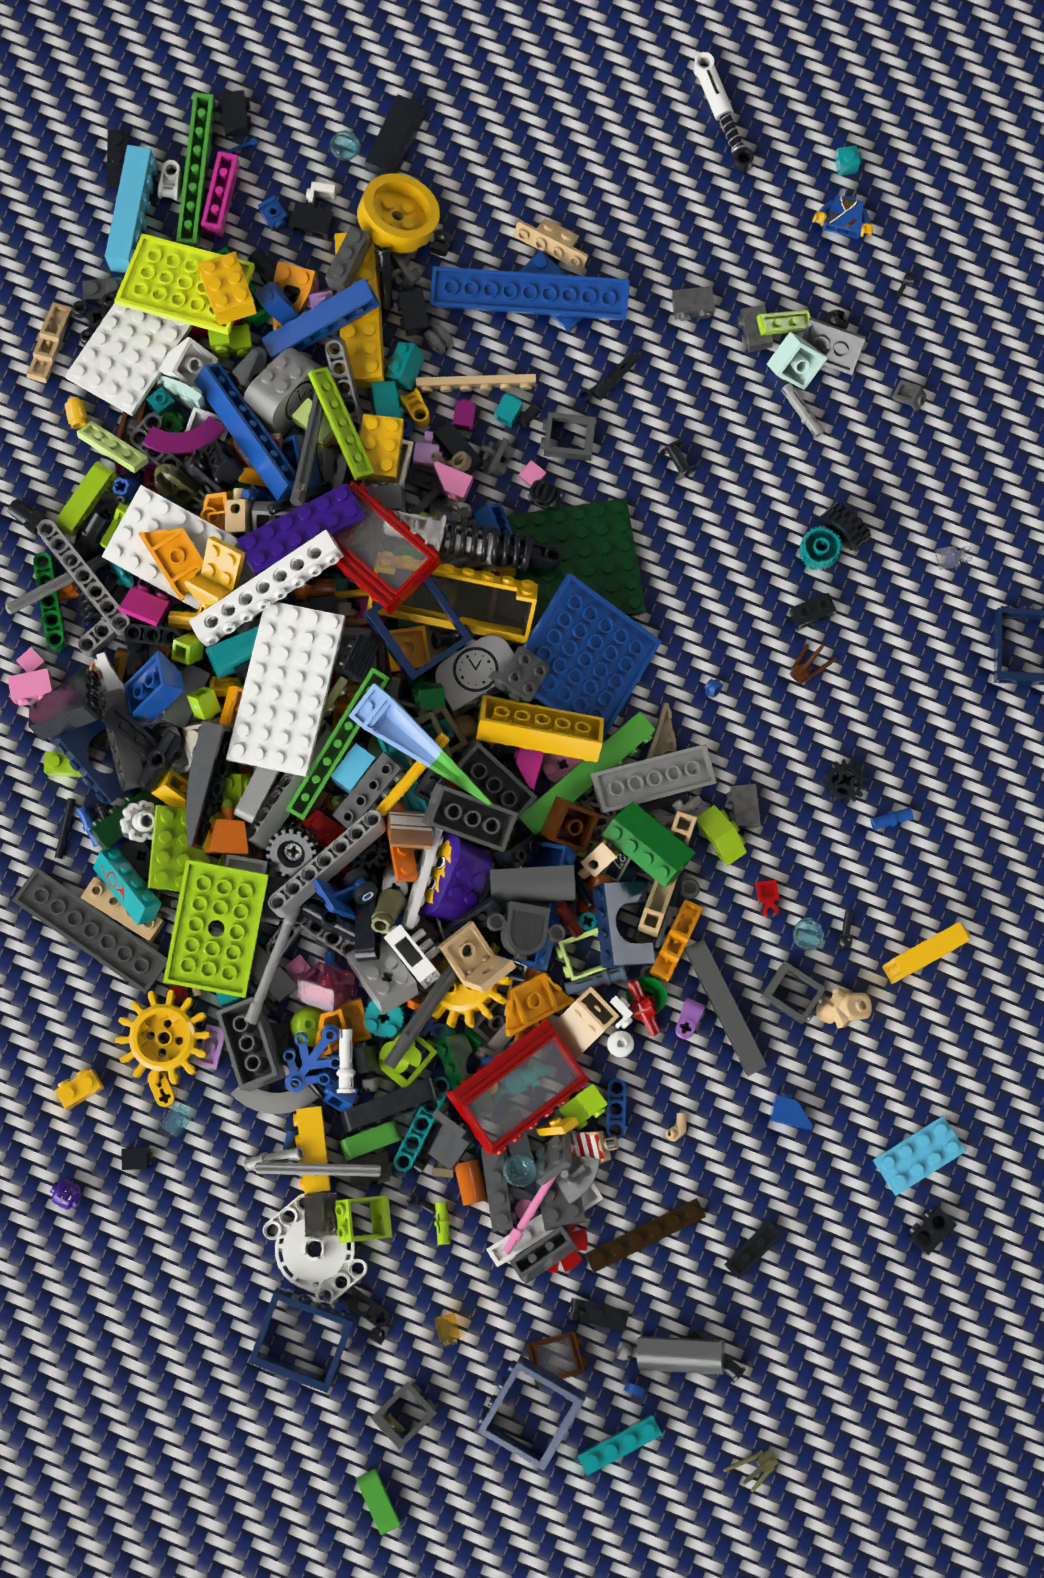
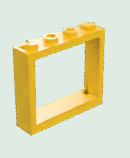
M958 922L893 958L883 965L882 968L890 982L894 984L970 941L968 937L970 933L964 925Z

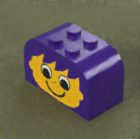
M443 831V842L437 848V862L431 869V882L425 889V902L419 911L450 923L477 905L492 868V854L484 847Z

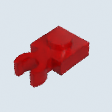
M776 880L756 882L758 904L764 903L765 905L762 910L763 916H768L767 909L769 908L774 910L775 916L778 915L779 909L774 904V901H779Z

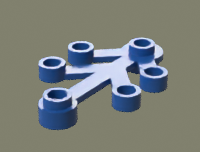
M329 1023L324 1026L322 1031L323 1037L310 1055L307 1046V1034L305 1032H298L296 1034L295 1043L299 1046L302 1066L297 1070L295 1063L296 1051L293 1048H287L283 1053V1059L287 1062L289 1074L285 1079V1085L288 1090L300 1092L307 1084L320 1083L321 1085H327L330 1082L331 1075L327 1071H322L318 1075H305L312 1069L325 1067L339 1068V1064L335 1065L332 1062L334 1059L340 1062L339 1055L317 1060L329 1042L337 1040L339 1036L337 1025ZM329 1031L333 1032L334 1036L329 1037L326 1033ZM299 1036L304 1037V1038H305V1041H303V1042L299 1041V1040H298V1037H299ZM288 1052L292 1053V1054H293V1057H292V1058L287 1057V1056H286V1053H288ZM325 1075L328 1080L323 1081L320 1077ZM297 1080L299 1084L293 1085L292 1081Z

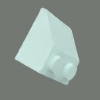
M789 332L767 365L777 376L805 390L828 358L803 338Z

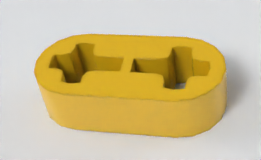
M152 1070L148 1074L147 1079L154 1098L161 1107H170L175 1102V1094L166 1073L162 1071L161 1075L163 1078L160 1079L162 1087L151 1085ZM162 1089H164L165 1094H170L171 1096L168 1099V1103L160 1101V1098L163 1097Z

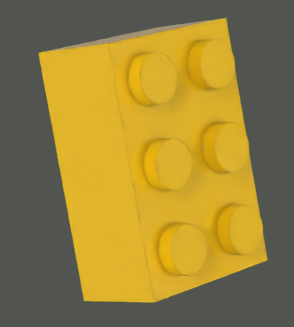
M236 252L197 263L199 274L218 326L257 314L254 300Z
M363 414L360 440L375 472L374 476L365 478L366 480L397 483L404 432L403 418Z

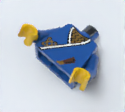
M846 189L844 197L837 195L834 200H829L815 213L812 221L813 223L815 221L821 222L820 226H823L822 230L856 239L859 238V235L863 237L864 233L872 237L874 229L867 210L863 208V202L856 200L857 191L854 189Z

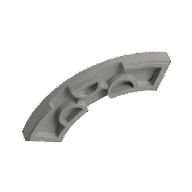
M305 1085L304 1089L300 1092L271 1093L258 1088L248 1092L240 1090L238 1086L230 1093L245 1106L268 1114L294 1112L296 1109L307 1107L319 1098L308 1085Z

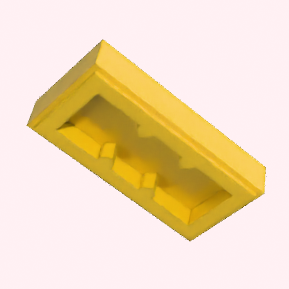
M558 1116L550 1119L536 1130L539 1136L566 1134L576 1127L579 1122L576 1117L560 1118Z

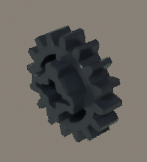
M843 759L841 765L835 761V768L831 766L827 768L830 773L824 774L823 777L828 780L824 781L823 785L828 786L825 793H832L830 799L837 797V803H840L843 799L845 804H848L849 799L853 802L857 801L856 795L858 797L863 796L860 790L867 789V786L863 785V783H866L868 778H863L866 771H859L860 764L855 767L853 766V760L846 764V760ZM845 769H849V770L853 771L854 773L846 772ZM836 773L837 780L832 783L833 774ZM843 778L844 780L851 779V781L848 784L845 783L839 785ZM858 780V788L855 791L853 785ZM838 790L843 791V792H845L846 795L841 794V793H839V792H837V791H838Z
M380 836L374 841L376 844L369 845L356 859L354 858L348 864V867L353 866V869L358 867L365 870L369 869L370 873L373 872V867L380 869L379 863H385L384 857L388 856V851L386 850L388 846L384 837Z

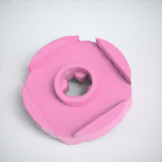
M546 753L542 763L544 774L550 782L555 784L579 764L582 759ZM566 760V764L569 765L568 768L560 770L557 762Z

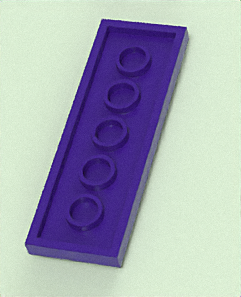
M345 483L237 539L241 550L246 553L245 557L257 576L324 530H327L333 537L366 520V517L348 484Z

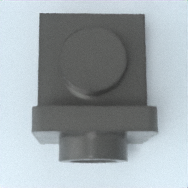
M900 380L892 398L895 401L911 405L913 410L918 412L926 401V393L922 386Z

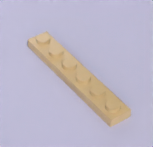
M536 374L416 378V387L422 393H430L432 390L439 389L441 392H451L452 389L468 392L472 391L473 388H480L481 391H490L492 388L511 390L512 387L529 390L532 387H536Z

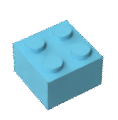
M355 743L331 774L333 783L350 794L375 763L376 758Z

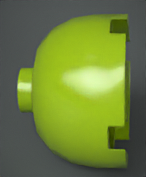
M314 1005L298 1009L290 1022V1031L293 1038L295 1039L298 1032H305L308 1036L307 1046L314 1047L320 1016L324 1010ZM299 1036L298 1040L303 1042L305 1041V1038Z

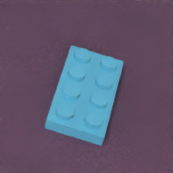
M941 1116L873 1159V1162L894 1195L897 1196L957 1158L966 1150L945 1117Z

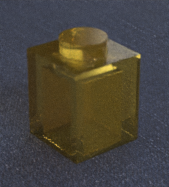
M455 1312L434 1317L439 1343L444 1342L445 1346L456 1344V1339L460 1338Z

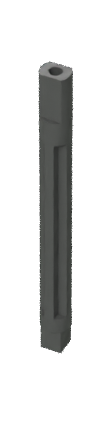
M314 391L299 465L290 502L295 507L302 506L305 502L324 409L316 391Z
M469 945L464 946L462 950L464 956L470 953ZM450 964L447 965L383 1063L390 1068H396L457 978V974Z

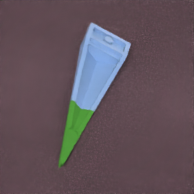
M373 683L349 717L366 731L419 761L486 804L492 805V802L395 698Z

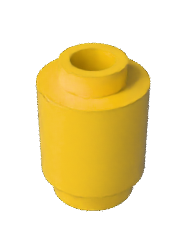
M78 397L68 399V402L64 404L68 423L74 429L84 427L88 420L84 400Z

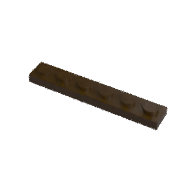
M695 1198L584 1255L593 1273L705 1218L706 1215L698 1199Z

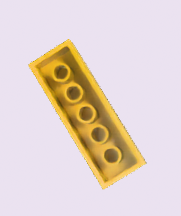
M483 695L478 715L476 739L598 762L603 744L604 718Z

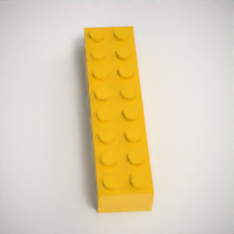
M347 232L335 234L336 254ZM372 242L353 283L365 278L372 286L380 306L340 329V337L345 340L357 389L370 388L372 382H385L379 273L375 268L377 266V257L374 254V249L378 248V246L374 242ZM341 363V365H342V371H344V370H345V366H344L343 363ZM343 382L346 390H350L349 384Z

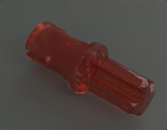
M565 901L558 902L554 909L560 916L562 925L567 926L572 935L578 938L583 934V930L577 922L576 914L571 912Z

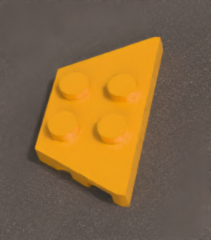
M176 528L138 533L179 600H184L189 592L185 585V580L199 575L204 561L185 529Z
M539 973L507 990L506 1036H512L573 1004L575 1000L567 996L562 991V988L553 983L551 978L545 973Z

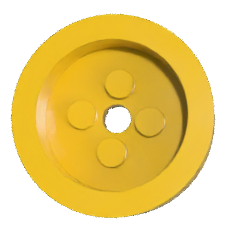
M384 174L376 177L367 185L358 206L357 217L361 229L369 233V236L373 238L372 242L376 245L392 248V252L410 253L417 251L418 248L430 241L439 222L440 209L433 193L418 180L402 174ZM397 214V217L401 220H395L393 216Z

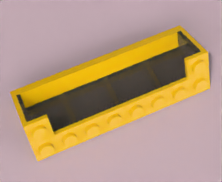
M378 552L374 572L396 591L426 560H415L411 556H395L391 552ZM440 564L432 573L437 582L435 585L439 591L445 592L449 599L447 601L451 608L454 607L458 611L460 621L463 625L466 624L473 634L483 636L494 635L504 640L526 643L529 638L537 602L538 584L531 580H516L511 576H496L491 572H476L471 568H456L451 564ZM424 582L391 615L387 614L384 607L376 612L378 615L456 630ZM370 595L367 610H369L377 604L372 600Z

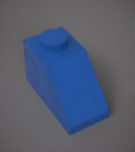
M268 282L254 294L264 309L282 326L286 322L300 316L278 283Z
M780 1093V1096H774L769 1121L812 1130L813 1125L798 1101L792 1099L793 1095Z

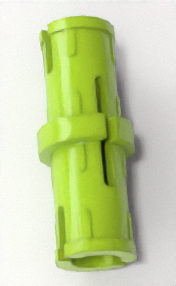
M435 1202L436 1222H434V1226L437 1229V1245L451 1244L449 1234L451 1221H449L448 1202Z

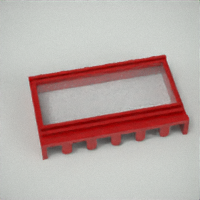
M351 481L349 488L362 509L366 520L333 536L344 555L334 566L337 565L347 578L355 581L362 591L365 590L375 603L382 605L387 614L391 615L442 563L439 558L440 553L433 546L428 547L424 544L426 541L418 533L414 535L406 522L403 520L399 522L396 519V514L391 509L385 510L381 506L382 502L376 496L370 497L367 494L368 490L359 483L357 485Z
M548 1018L539 1021V1025L535 1028L527 1030L521 1039L511 1042L508 1045L509 1048L504 1052L494 1055L492 1057L493 1060L487 1065L477 1068L475 1074L463 1079L454 1090L445 1092L488 1155H499L507 1149V1144L511 1141L512 1143L518 1141L526 1129L531 1130L539 1124V1119L543 1116L544 1118L550 1116L555 1111L553 1108L558 1104L563 1105L571 1099L569 1096L574 1092L582 1091L586 1087L585 1083L590 1080L557 1034Z

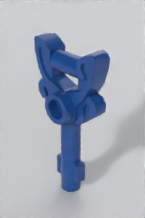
M251 484L250 488H252V491L245 489L242 493L244 499L254 502L277 501L267 490V487Z

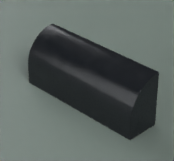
M397 94L365 161L366 170L378 175L399 174L427 115L422 106L409 98Z

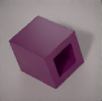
M469 399L456 401L453 425L457 430L473 432L476 403Z

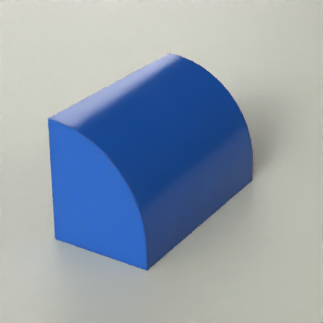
M502 503L486 504L472 514L475 523L478 525V530L482 525H487L489 532L492 528L496 527L499 530V535L503 530H508L510 537L513 534Z

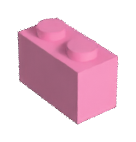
M47 668L7 677L11 699L19 706L28 705L33 700H40L54 689L52 675Z

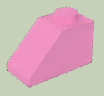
M435 461V472L447 499L454 503L459 501L464 503L473 483V476Z

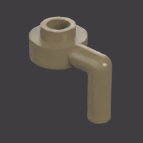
M464 451L457 452L452 460L446 461L435 452L430 456V459L434 462L437 461L461 472L468 470L472 462L471 456Z

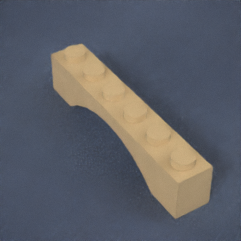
M677 811L670 832L688 846L697 817ZM677 879L672 885L666 887L657 880L654 881L638 926L639 932L658 938Z

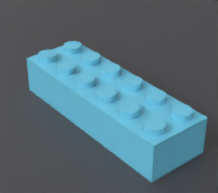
M127 145L105 253L109 268L114 272L126 273L141 234L147 228V219L145 217L146 213L150 212L151 201H149L150 194L153 195L155 187L153 178L158 173V164L155 162L156 158L153 156L151 148Z

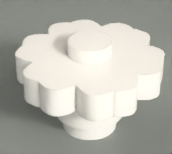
M140 800L137 804L129 803L123 809L124 817L120 820L122 832L129 833V839L133 841L144 842L146 839L152 840L155 817L154 804L145 800Z

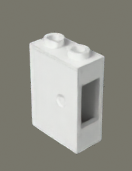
M401 924L391 927L384 937L420 984L425 989L428 988L441 976L430 962L432 958L440 953L439 948L434 946L424 954L426 950L434 945L431 938L417 946L416 942L426 935L423 928L409 936Z

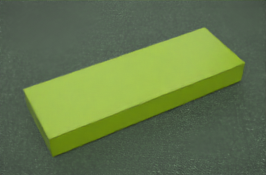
M809 310L759 314L756 319L762 336L805 332L811 316Z

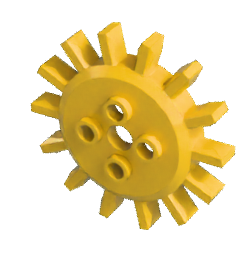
M493 942L490 948L496 955L500 948ZM445 956L439 963L432 959L430 960L440 975L449 964ZM457 976L451 987L455 986L454 991H447L432 1016L438 1020L446 1010H449L447 1025L455 1028L458 1016L465 1015L466 1025L473 1028L475 1025L474 1013L481 1010V1013L489 1020L493 1018L491 1011L487 1008L492 999L500 1004L506 1003V999L501 994L496 993L498 985H512V980L505 976L483 993L475 989L469 990V987L459 984V977ZM428 994L420 997L421 1001H424Z
M150 991L148 992V999L151 1007L144 1010L140 1003L132 1001L130 1003L132 1009L138 1013L136 1019L131 1021L128 1018L120 1017L118 1020L123 1026L131 1028L129 1036L115 1038L116 1043L122 1045L130 1043L131 1052L124 1054L119 1060L121 1063H128L136 1058L140 1062L132 1074L135 1078L141 1077L146 1068L152 1069L151 1085L158 1086L161 1072L168 1071L170 1082L176 1085L179 1084V1078L176 1073L177 1068L183 1066L187 1073L191 1075L197 1073L195 1067L188 1060L193 1054L199 1058L208 1057L209 1054L204 1050L197 1049L196 1045L198 1039L206 1040L212 1038V1033L206 1031L197 1032L195 1025L206 1019L207 1015L201 1012L191 1018L187 1014V1011L194 1003L192 998L188 997L184 1000L182 1006L178 1008L174 1006L176 999L175 991H168L165 1004H159L156 993ZM170 1020L172 1024L169 1028H166L165 1022ZM153 1032L155 1037L149 1040L148 1035ZM164 1032L170 1035V1040L166 1044H162L159 1040L160 1035ZM182 1037L183 1042L182 1044L178 1045L176 1040L177 1038ZM162 1049L166 1051L164 1057H161L159 1054Z

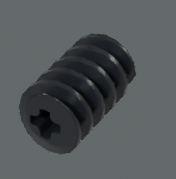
M81 578L79 580L87 581L89 578ZM78 586L76 593L79 594L77 596V600L80 602L78 606L81 609L80 616L83 617L81 622L86 623L100 620L103 616ZM99 589L94 590L92 596L97 597V594L102 593V591Z

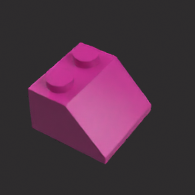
M138 584V586L130 588L118 611L154 626H159L165 623L173 601L168 600L169 596L160 592L154 594L149 592L150 588Z
M516 748L513 761L516 764L518 775L523 784L534 793L545 753Z

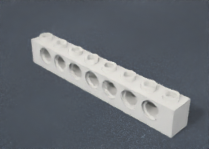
M324 530L189 620V623L199 641L206 647L214 645L219 639L234 632L237 627L250 621L261 611L267 610L276 601L285 598L294 589L303 586L312 577L318 576L330 565L336 564L344 555L334 538L327 530Z

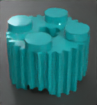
M816 526L814 529L811 528L810 532L804 535L799 547L800 558H802V562H805L804 565L808 569L816 571L818 569L820 571L822 569L826 570V568L829 569L833 566L841 552L842 543H840L839 535L833 533V530L829 531V528L825 529V527L822 528L821 526L819 528ZM817 546H819L820 548H824V550L819 551L817 549Z
M372 1000L368 1007L365 1008L364 1014L366 1016L363 1017L366 1019L364 1021L365 1028L371 1034L379 1035V1038L395 1036L408 1023V1016L410 1014L405 1009L407 1006H404L403 1003L387 1012V1016H390V1019L386 1020Z

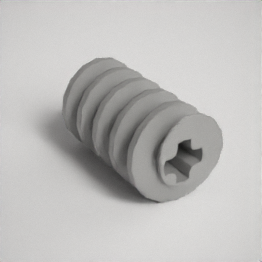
M390 864L383 872L382 891L394 889L405 897L408 892V882H396L393 864Z

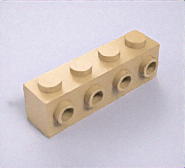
M93 877L80 897L151 943H153L166 923L161 919L163 915L157 913L154 921L137 925L101 878Z

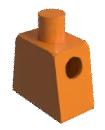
M222 808V819L211 821L204 850L205 854L248 855L245 822L234 820V808Z

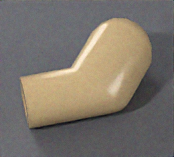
M676 1113V1125L665 1133L668 1140L676 1141L686 1133L687 1114Z

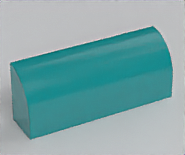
M259 626L205 649L218 680L236 673L234 667L251 659Z

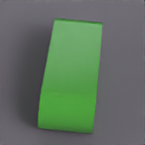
M396 1120L343 1139L339 1143L346 1161L399 1142L403 1138Z
M373 1469L356 1477L357 1484L379 1533L384 1535L400 1527L401 1524L377 1470Z

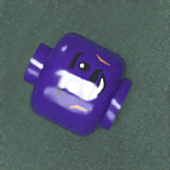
M63 1179L60 1183L56 1181L50 1190V1193L53 1194L51 1200L54 1204L65 1210H69L71 1207L75 1208L83 1195L80 1193L81 1187L68 1179Z

